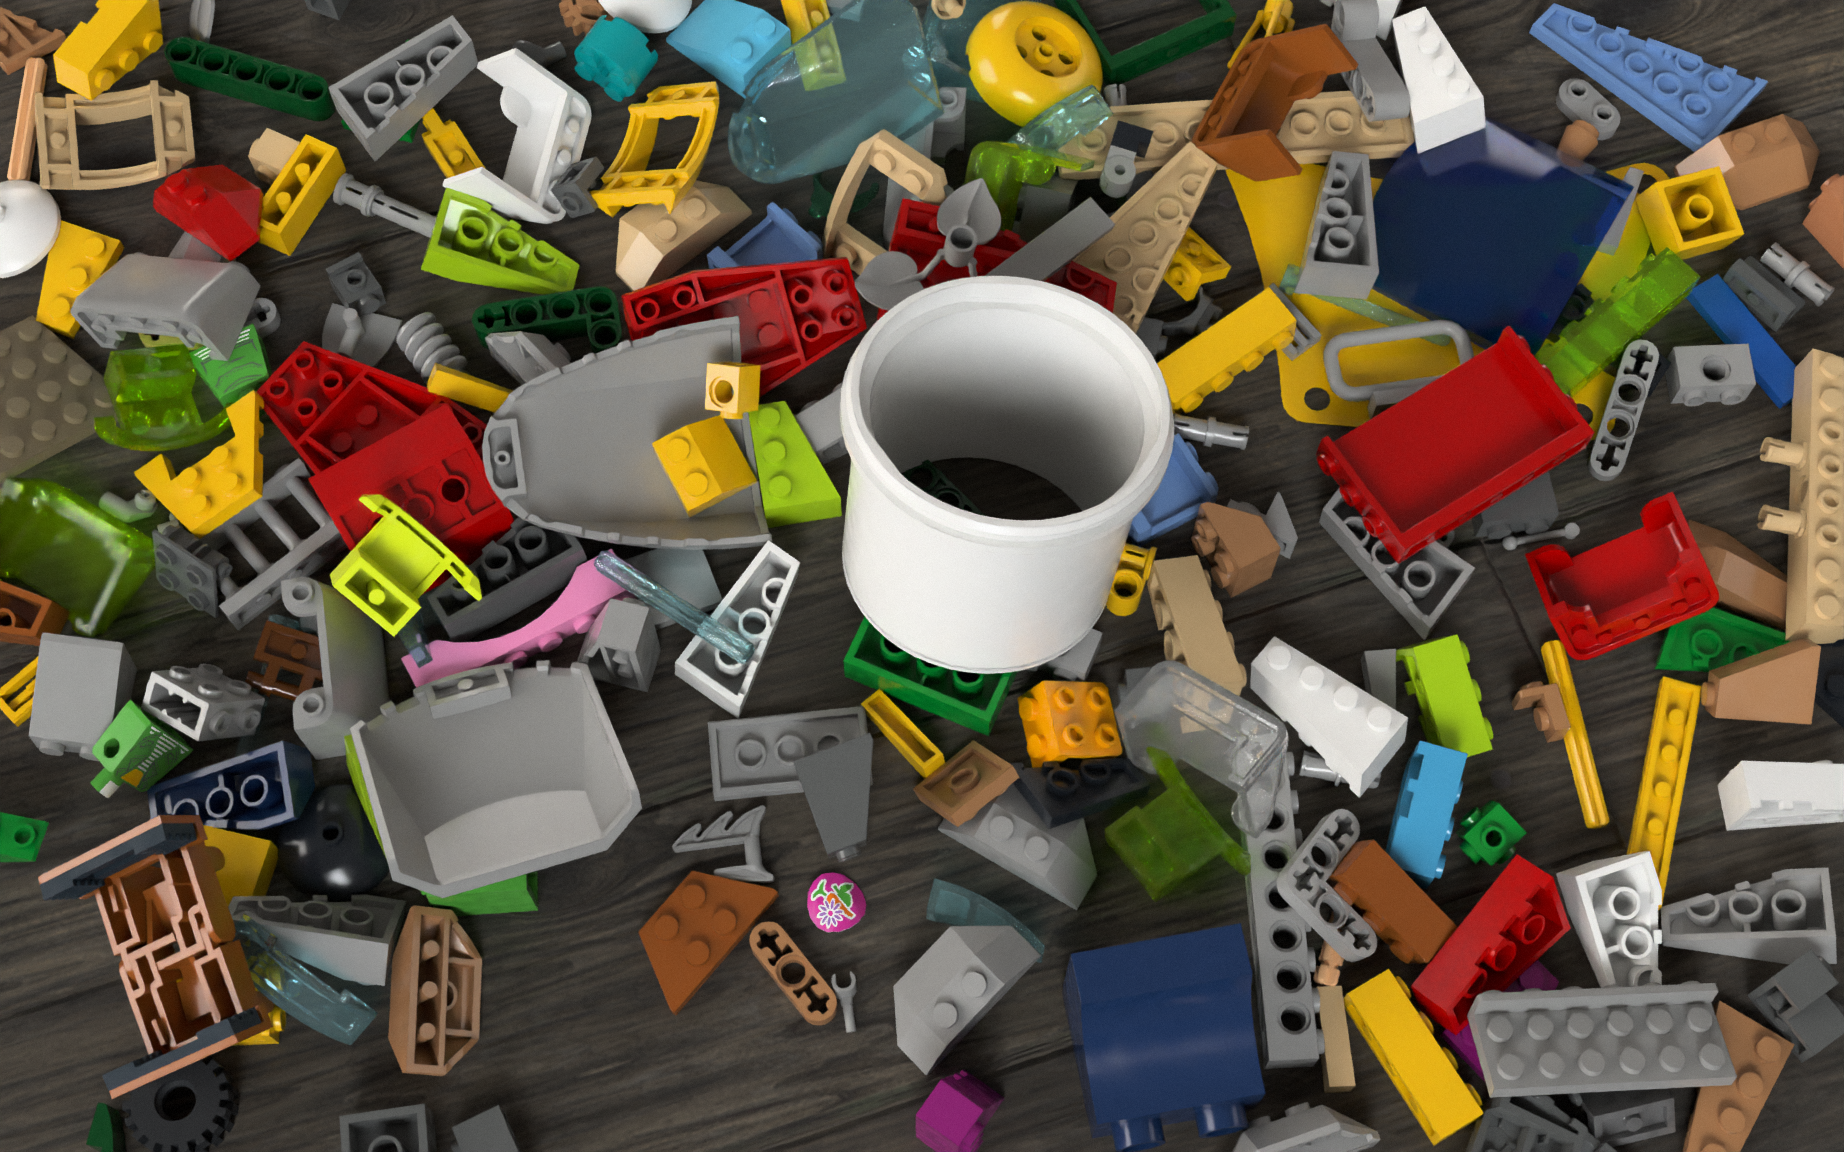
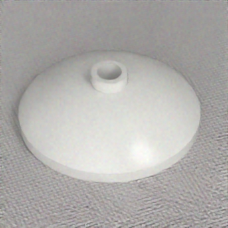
M598 0L613 18H621L639 31L646 33H663L675 29L684 21L692 4V0Z
M26 180L0 182V278L18 275L35 266L48 254L58 237L61 225L58 204L46 189H41L40 185Z

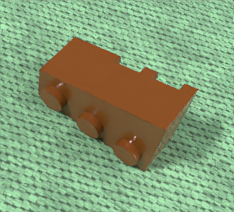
M1374 839L1355 842L1326 880L1371 926L1375 934L1390 946L1392 953L1405 963H1428L1458 928Z

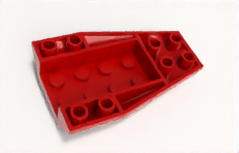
M847 257L693 270L622 295L625 321L632 341L654 335L657 331L739 316L741 363L761 365L759 397L867 329Z
M305 341L256 391L263 397V410L315 475L445 404L448 405L468 435L483 462L482 444L487 425L454 401L428 392L427 387ZM457 479L445 481L442 486L443 497L450 502L460 500L464 494L463 484ZM383 517L377 518V519L373 522L372 528H373Z

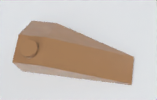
M1688 520L1689 528L1719 591V600L1715 606L1786 630L1787 575L1726 532Z

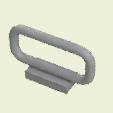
M1433 320L1342 333L1334 336L1327 342L1323 351V362L1331 390L1339 398L1353 402L1369 400L1367 409L1369 417L1372 419L1443 375L1352 387L1347 385L1342 377L1338 360V353L1341 349L1443 334L1450 336L1454 340L1461 365L1474 357L1470 338L1463 327L1450 320Z

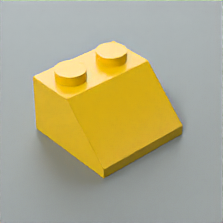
M720 415L686 425L652 443L653 450L689 518L757 483L724 418H721Z

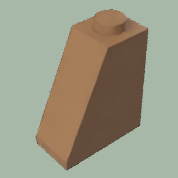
M1800 638L1710 670L1708 682L1702 684L1701 703L1705 706V710L1715 718L1811 725L1821 646L1810 639Z

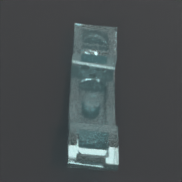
M1094 85L1083 88L1054 104L1021 128L991 157L979 173V177L984 179L989 192L995 201L1000 204L1025 184L1026 179L1024 176L1079 133L1084 136L1088 135L1114 113Z
M245 913L235 923L236 934L233 942L240 940L255 988L300 1022L330 1038L352 1045L377 1016L378 1013L347 989L344 988L340 994L277 948L274 944L278 938Z

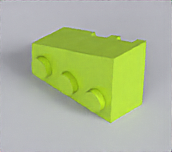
M780 401L761 404L758 406V411L748 412L768 528L842 516L841 497L787 403Z

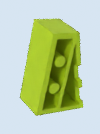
M1458 634L1433 638L1396 649V662L1403 661L1410 681L1404 683L1408 696L1416 694L1422 715L1418 716V720L1427 742L1467 753V757L1493 750L1490 742L1493 739L1492 727L1489 720L1482 716L1478 703L1481 701V691L1476 680L1471 679L1467 664L1470 662L1469 652L1465 643L1459 641Z

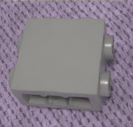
M200 664L199 668L172 666L170 670L151 672L141 709L196 741L254 735L261 719L265 698L251 691L249 684L224 676L222 674L223 670L217 666L210 664Z

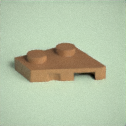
M0 7V67L7 75L23 68L28 58H41L58 49L66 40V36L61 30L47 31L38 27L35 20L25 16H16L11 11Z

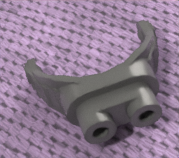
M1200 286L1194 297L1197 309L1190 316L1179 321L1164 322L1161 335L1178 336L1187 333L1194 336L1195 333L1201 334L1213 325L1211 324L1212 320L1219 321L1224 309L1213 304L1214 299L1204 294L1203 288Z

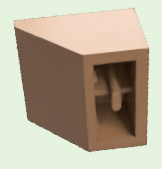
M1205 502L1200 505L1191 540L1198 555L1201 557L1205 556L1212 566L1211 574L1218 587L1221 589L1225 587L1232 598L1270 579L1281 548L1262 517L1211 502Z

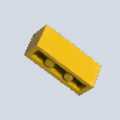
M305 134L263 197L262 217L259 224L261 230L259 243L291 256L334 191L338 180L346 172L336 147Z

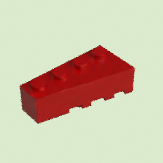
M1516 854L1411 985L1423 1013L1456 1036L1469 1024L1467 1014L1478 994L1489 990L1503 992L1571 929L1553 876Z

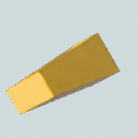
M434 363L427 381L428 392L494 413L504 403L508 395L513 392V390L438 363Z
M880 689L861 703V706L865 708L866 715L924 779L945 763L943 753Z

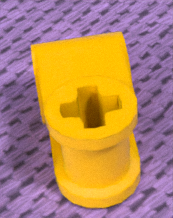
M1127 542L1125 543L1106 603L1107 608L1113 614L1128 616L1133 614L1139 607L1146 581L1149 579L1156 556L1157 547L1152 546L1150 549L1128 544ZM1127 589L1133 595L1123 597L1118 595L1116 590Z

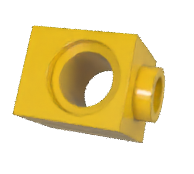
M732 361L707 363L705 409L720 411V417L726 419H742L744 412L758 411L761 365Z

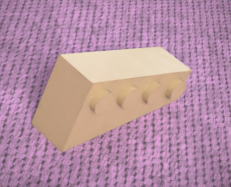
M1198 555L1153 561L1147 587L1158 630L1166 629L1164 633V654L1167 664L1175 663L1178 701L1184 700L1187 713L1181 719L1184 732L1229 726L1241 690L1246 686L1247 677L1243 664H1238L1234 654L1233 636L1231 632H1226L1224 627L1221 604L1218 600L1215 601L1212 595L1209 572L1203 570Z

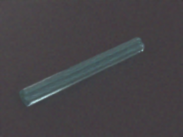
M602 551L595 559L594 566L598 572L737 662L745 664L753 656L755 648L750 641L611 552Z

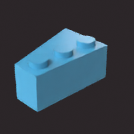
M1420 740L1405 765L1385 852L1419 887L1427 889L1433 879H1440L1443 873L1446 855H1442L1441 851L1444 840L1449 841L1452 834L1455 818H1452L1451 814L1454 804L1458 803L1463 786L1461 778L1468 754Z

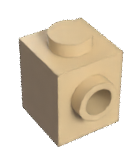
M266 128L262 136L253 142L248 155L255 170V175L261 181L272 185L300 142Z

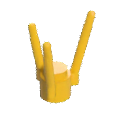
M1290 0L1266 1L1264 10L1257 12L1255 21L1228 62L1227 67L1229 69L1232 67L1240 51L1251 42L1261 25L1266 30L1265 37L1273 36V33L1276 34L1282 31L1286 33L1293 30L1295 21L1290 17L1294 7Z

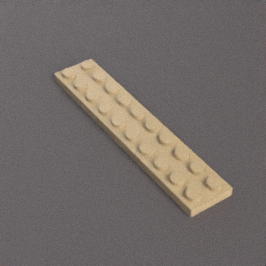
M1351 91L1320 92L1314 98L1295 101L1276 135L1298 164L1328 162L1332 151L1369 154V159L1410 157L1414 155L1417 149L1409 115L1407 118L1369 122ZM1213 100L1065 109L1052 114L1051 129L1060 178L1074 180L1100 178L1118 120L1153 131L1145 158L1135 156L1133 163L1136 168V174L1149 170L1156 174L1183 147L1191 142L1195 131ZM1217 164L1216 170L1228 169L1220 164Z

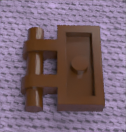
M266 620L253 660L268 665L264 675L249 670L245 683L249 684L252 688L258 689V694L267 697L274 694L293 700L294 703L297 696L303 691L312 689L314 680L323 682L319 637ZM279 669L302 675L299 686L276 679Z

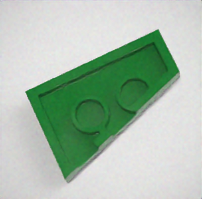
M1713 607L1704 613L1667 627L1654 669L1709 672L1710 670L1792 641H1785L1786 633Z

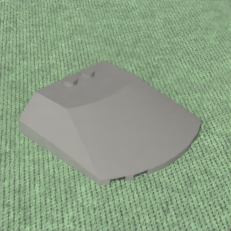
M550 660L536 662L537 668L514 669L512 662L463 671L413 689L414 697L396 706L392 701L380 706L381 714L367 724L360 720L350 728L393 881L440 898H445L608 850L642 809L637 784L587 664L572 662L570 668L551 667Z

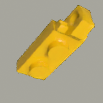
M434 108L422 117V123L427 132L421 134L425 146L446 178L480 167L485 168L455 121L452 122L449 119L443 123Z

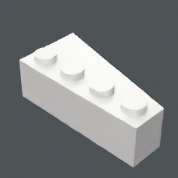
M1422 7L1392 19L1395 50L1401 78L1410 96L1409 113L1417 153L1419 154L1486 128L1483 95L1427 8Z
M768 540L675 662V675L737 719H739L798 577L800 562Z
M1275 636L1251 663L1250 688L1284 722L1288 721L1299 733L1298 737L1308 747L1312 746L1325 759V764L1335 774L1339 773L1350 784L1349 788L1360 798L1405 742L1408 717Z

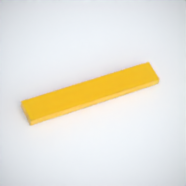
M1665 676L1662 677L1659 683L1627 855L1650 851L1662 889V903L1702 688L1699 685ZM1658 905L1659 911L1662 908V905Z

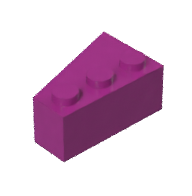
M965 1069L961 1070L960 1073L956 1072L953 1077L949 1075L939 1081L915 1115L916 1138L936 1152H977L983 1143V1130L1004 1100V1097Z

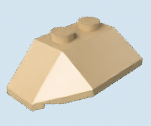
M697 180L671 214H669L664 203L660 205H652V203L638 204L619 220L616 275L631 291L664 281L752 215V210L729 187Z

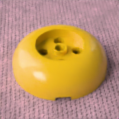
M1034 1L1011 2L987 13L977 23L969 36L965 55L969 57L971 67L969 76L974 87L993 110L1014 124L1033 130L1035 126L1051 128L1052 114L1065 109L1094 108L1098 101L1103 82L1102 63L1098 50L1085 29L1065 12L1050 5Z

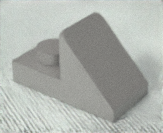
M1277 492L1266 515L1260 513L1250 503H1238L1230 499L1227 507L1261 516L1281 548L1279 554L1290 559L1298 536L1280 492Z

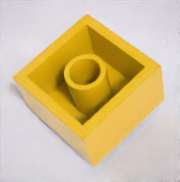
M1719 166L1656 182L1635 198L1660 266L1724 249L1744 235Z

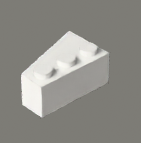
M1830 760L1813 763L1740 761L1718 784L1727 831L1844 822V764H1833Z

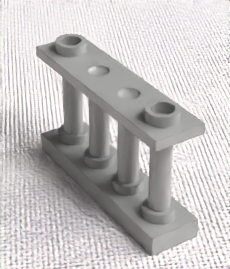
M299 458L291 464L281 466L274 476L263 484V496L200 539L202 545L208 544L211 547V551L213 549L218 550L230 541L258 573L257 577L244 587H238L229 576L224 579L221 577L216 579L217 587L226 596L225 602L219 607L237 630H240L282 597L281 580L309 577L347 548L346 543L324 506L304 485L311 476ZM291 494L320 525L319 530L307 539L301 540L273 508ZM260 517L289 549L288 554L276 563L270 564L243 533L244 529Z

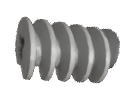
M431 312L415 316L398 330L396 339L399 348L405 352L407 359L413 363L414 369L420 373L422 380L426 384L434 363L468 374L464 370L468 363L467 359L459 355L460 351L456 345H451V337L448 334H443V326L435 323V315Z

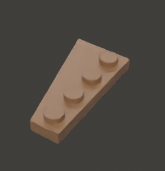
M1720 1000L1714 1004V1012L1737 1078L1732 1085L1696 1087V1101L1693 1114L1690 1115L1682 1152H1740L1795 1045Z

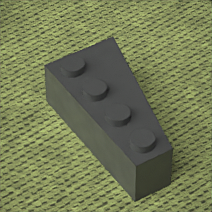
M518 517L510 524L512 527L510 531L496 543L492 540L482 549L483 554L470 566L466 565L479 579L482 594L480 601L470 595L453 575L427 597L438 621L451 642H467L568 585L577 566L588 561L576 537L536 526Z

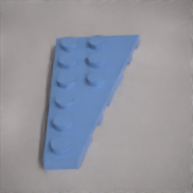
M1555 3L1532 25L1529 32L1693 152L1703 147L1715 137L1722 135L1764 90L1768 83L1767 80L1758 77L1755 80H1751L1737 75L1736 69L1725 65L1721 69L1704 63L1701 56L1649 37L1647 41L1630 36L1627 29L1617 26L1614 30L1597 24L1594 17Z

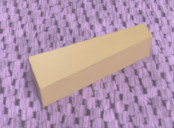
M1342 986L1316 987L1320 995V1012L1316 1013L1318 1029L1323 1030L1325 1042L1324 1054H1321L1324 1092H1351L1356 1083Z

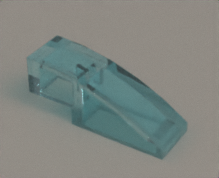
M934 878L927 905V920L952 926H1013L1042 955L1036 961L1042 963L1045 945L1008 911L966 888Z

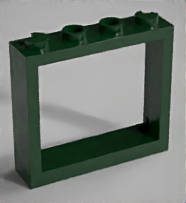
M1054 0L1059 10L1076 20L1093 40L1101 59L1103 80L1107 86L1112 84L1119 86L1232 36L1237 16L1227 0H1198L1206 11V15L1111 56L1076 0Z

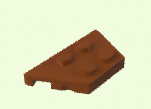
M691 871L639 930L640 938L669 1008L674 1015L681 1011L779 897L776 890Z

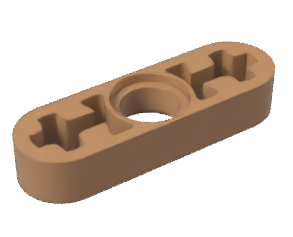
M767 921L755 926L749 939L754 956L807 1022L813 1025L829 1023L835 1017L838 1007L837 999L832 989L780 925ZM765 933L769 937L775 934L778 936L775 942L783 956L777 961L775 966L770 964L776 961V956L768 947L759 948L762 944L760 936ZM787 949L791 950V953L784 955ZM789 963H799L805 969L803 980L797 984H789L782 978V970ZM812 980L817 983L811 986L813 994L819 1000L825 997L829 999L826 1002L827 1012L824 1014L818 1010L812 1013L809 1011L812 1004L805 992L802 993L800 998H797L795 995L807 989Z

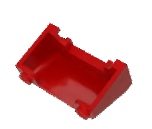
M1673 491L1651 500L1642 508L1640 516L1644 527L1574 557H1570L1568 551L1563 546L1555 544L1545 545L1525 554L1549 619L1571 658L1588 660L1704 613L1713 608L1718 602L1719 591Z

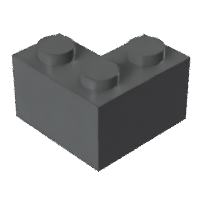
M1037 168L1033 177L1026 178L1024 186H1021L1017 208L1023 209L1021 221L1014 222L1012 232L1020 235L1019 239L1029 243L1074 209L1079 180L1062 179L1057 172Z
M1811 949L1747 995L1778 1035L1795 1044L1792 1052L1801 1063L1819 1053L1844 1034V1008L1826 994L1839 983L1834 978V973L1829 963L1824 958L1816 956Z

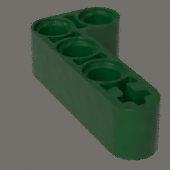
M605 286L488 303L478 307L472 315V323L478 340L488 350L485 337L490 333L517 331L544 335L550 342L588 336L592 352L595 354L615 347L620 342L625 341L617 297L610 288ZM601 307L609 308L605 312H595L598 308ZM564 313H572L570 317L559 318ZM526 319H536L530 324H522ZM607 339L615 340L613 343L609 345L600 344L602 341Z

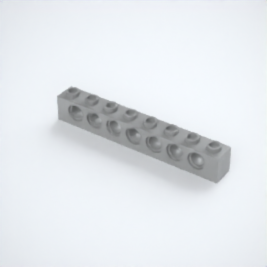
M1285 739L1237 741L1233 751L1263 1066L1264 1069L1313 1067L1319 1060V1054H1324L1325 1042L1323 1030L1316 1029L1315 1013L1320 1012V995L1318 988H1312L1310 972H1315L1316 969L1314 948L1307 947L1306 932L1311 931V926L1290 905L1287 908L1279 909L1270 903L1269 895L1279 893L1277 878L1283 868L1274 869L1265 861L1266 855L1275 854L1282 858L1286 866L1303 843L1301 829H1295L1293 814H1298L1297 790L1290 789L1289 776L1294 775L1293 752H1286ZM1261 777L1270 778L1275 783L1276 789L1271 791L1262 789L1258 785L1257 779ZM1266 815L1275 817L1280 823V828L1274 830L1266 828L1261 822V817ZM1306 872L1295 877L1297 880L1295 885L1297 890H1301L1299 884L1307 876ZM1276 933L1287 934L1293 942V947L1289 949L1278 947L1273 941V935ZM1280 973L1291 974L1297 982V988L1293 990L1284 989L1279 985L1277 975ZM1286 1013L1296 1015L1301 1022V1029L1298 1031L1286 1029L1282 1024L1281 1015Z

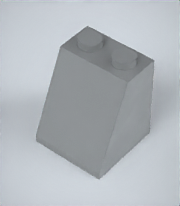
M42 632L29 728V737L35 746L39 748L40 752L54 756H62L64 751L80 753L79 756L82 758L99 761L92 754V748L131 699L137 668L124 643Z

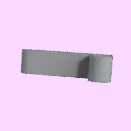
M1337 0L1334 6L1331 30L1358 63L1356 70L1340 73L1369 122L1407 118L1410 112L1408 89L1376 39L1379 21L1377 0Z

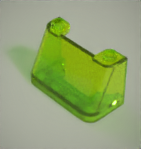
M6 477L0 490V581L4 577H16L69 609L68 620L73 623L72 629L81 635L94 637L96 634L105 633L155 569L153 539L56 482L42 478Z

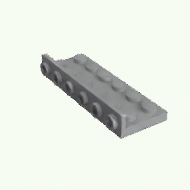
M1687 981L1678 985L1647 983L1635 987H1621L1617 984H1611L1602 988L1592 989L1570 986L1562 990L1542 991L1539 988H1530L1522 992L1505 993L1499 990H1489L1476 996L1467 1014L1490 1098L1732 1085L1737 1078L1711 1004L1719 992L1716 983Z

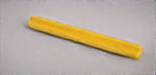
M1561 640L1548 641L1541 647L1549 684L1557 683L1571 728L1564 736V742L1585 824L1589 829L1602 828L1609 823V816L1565 647Z

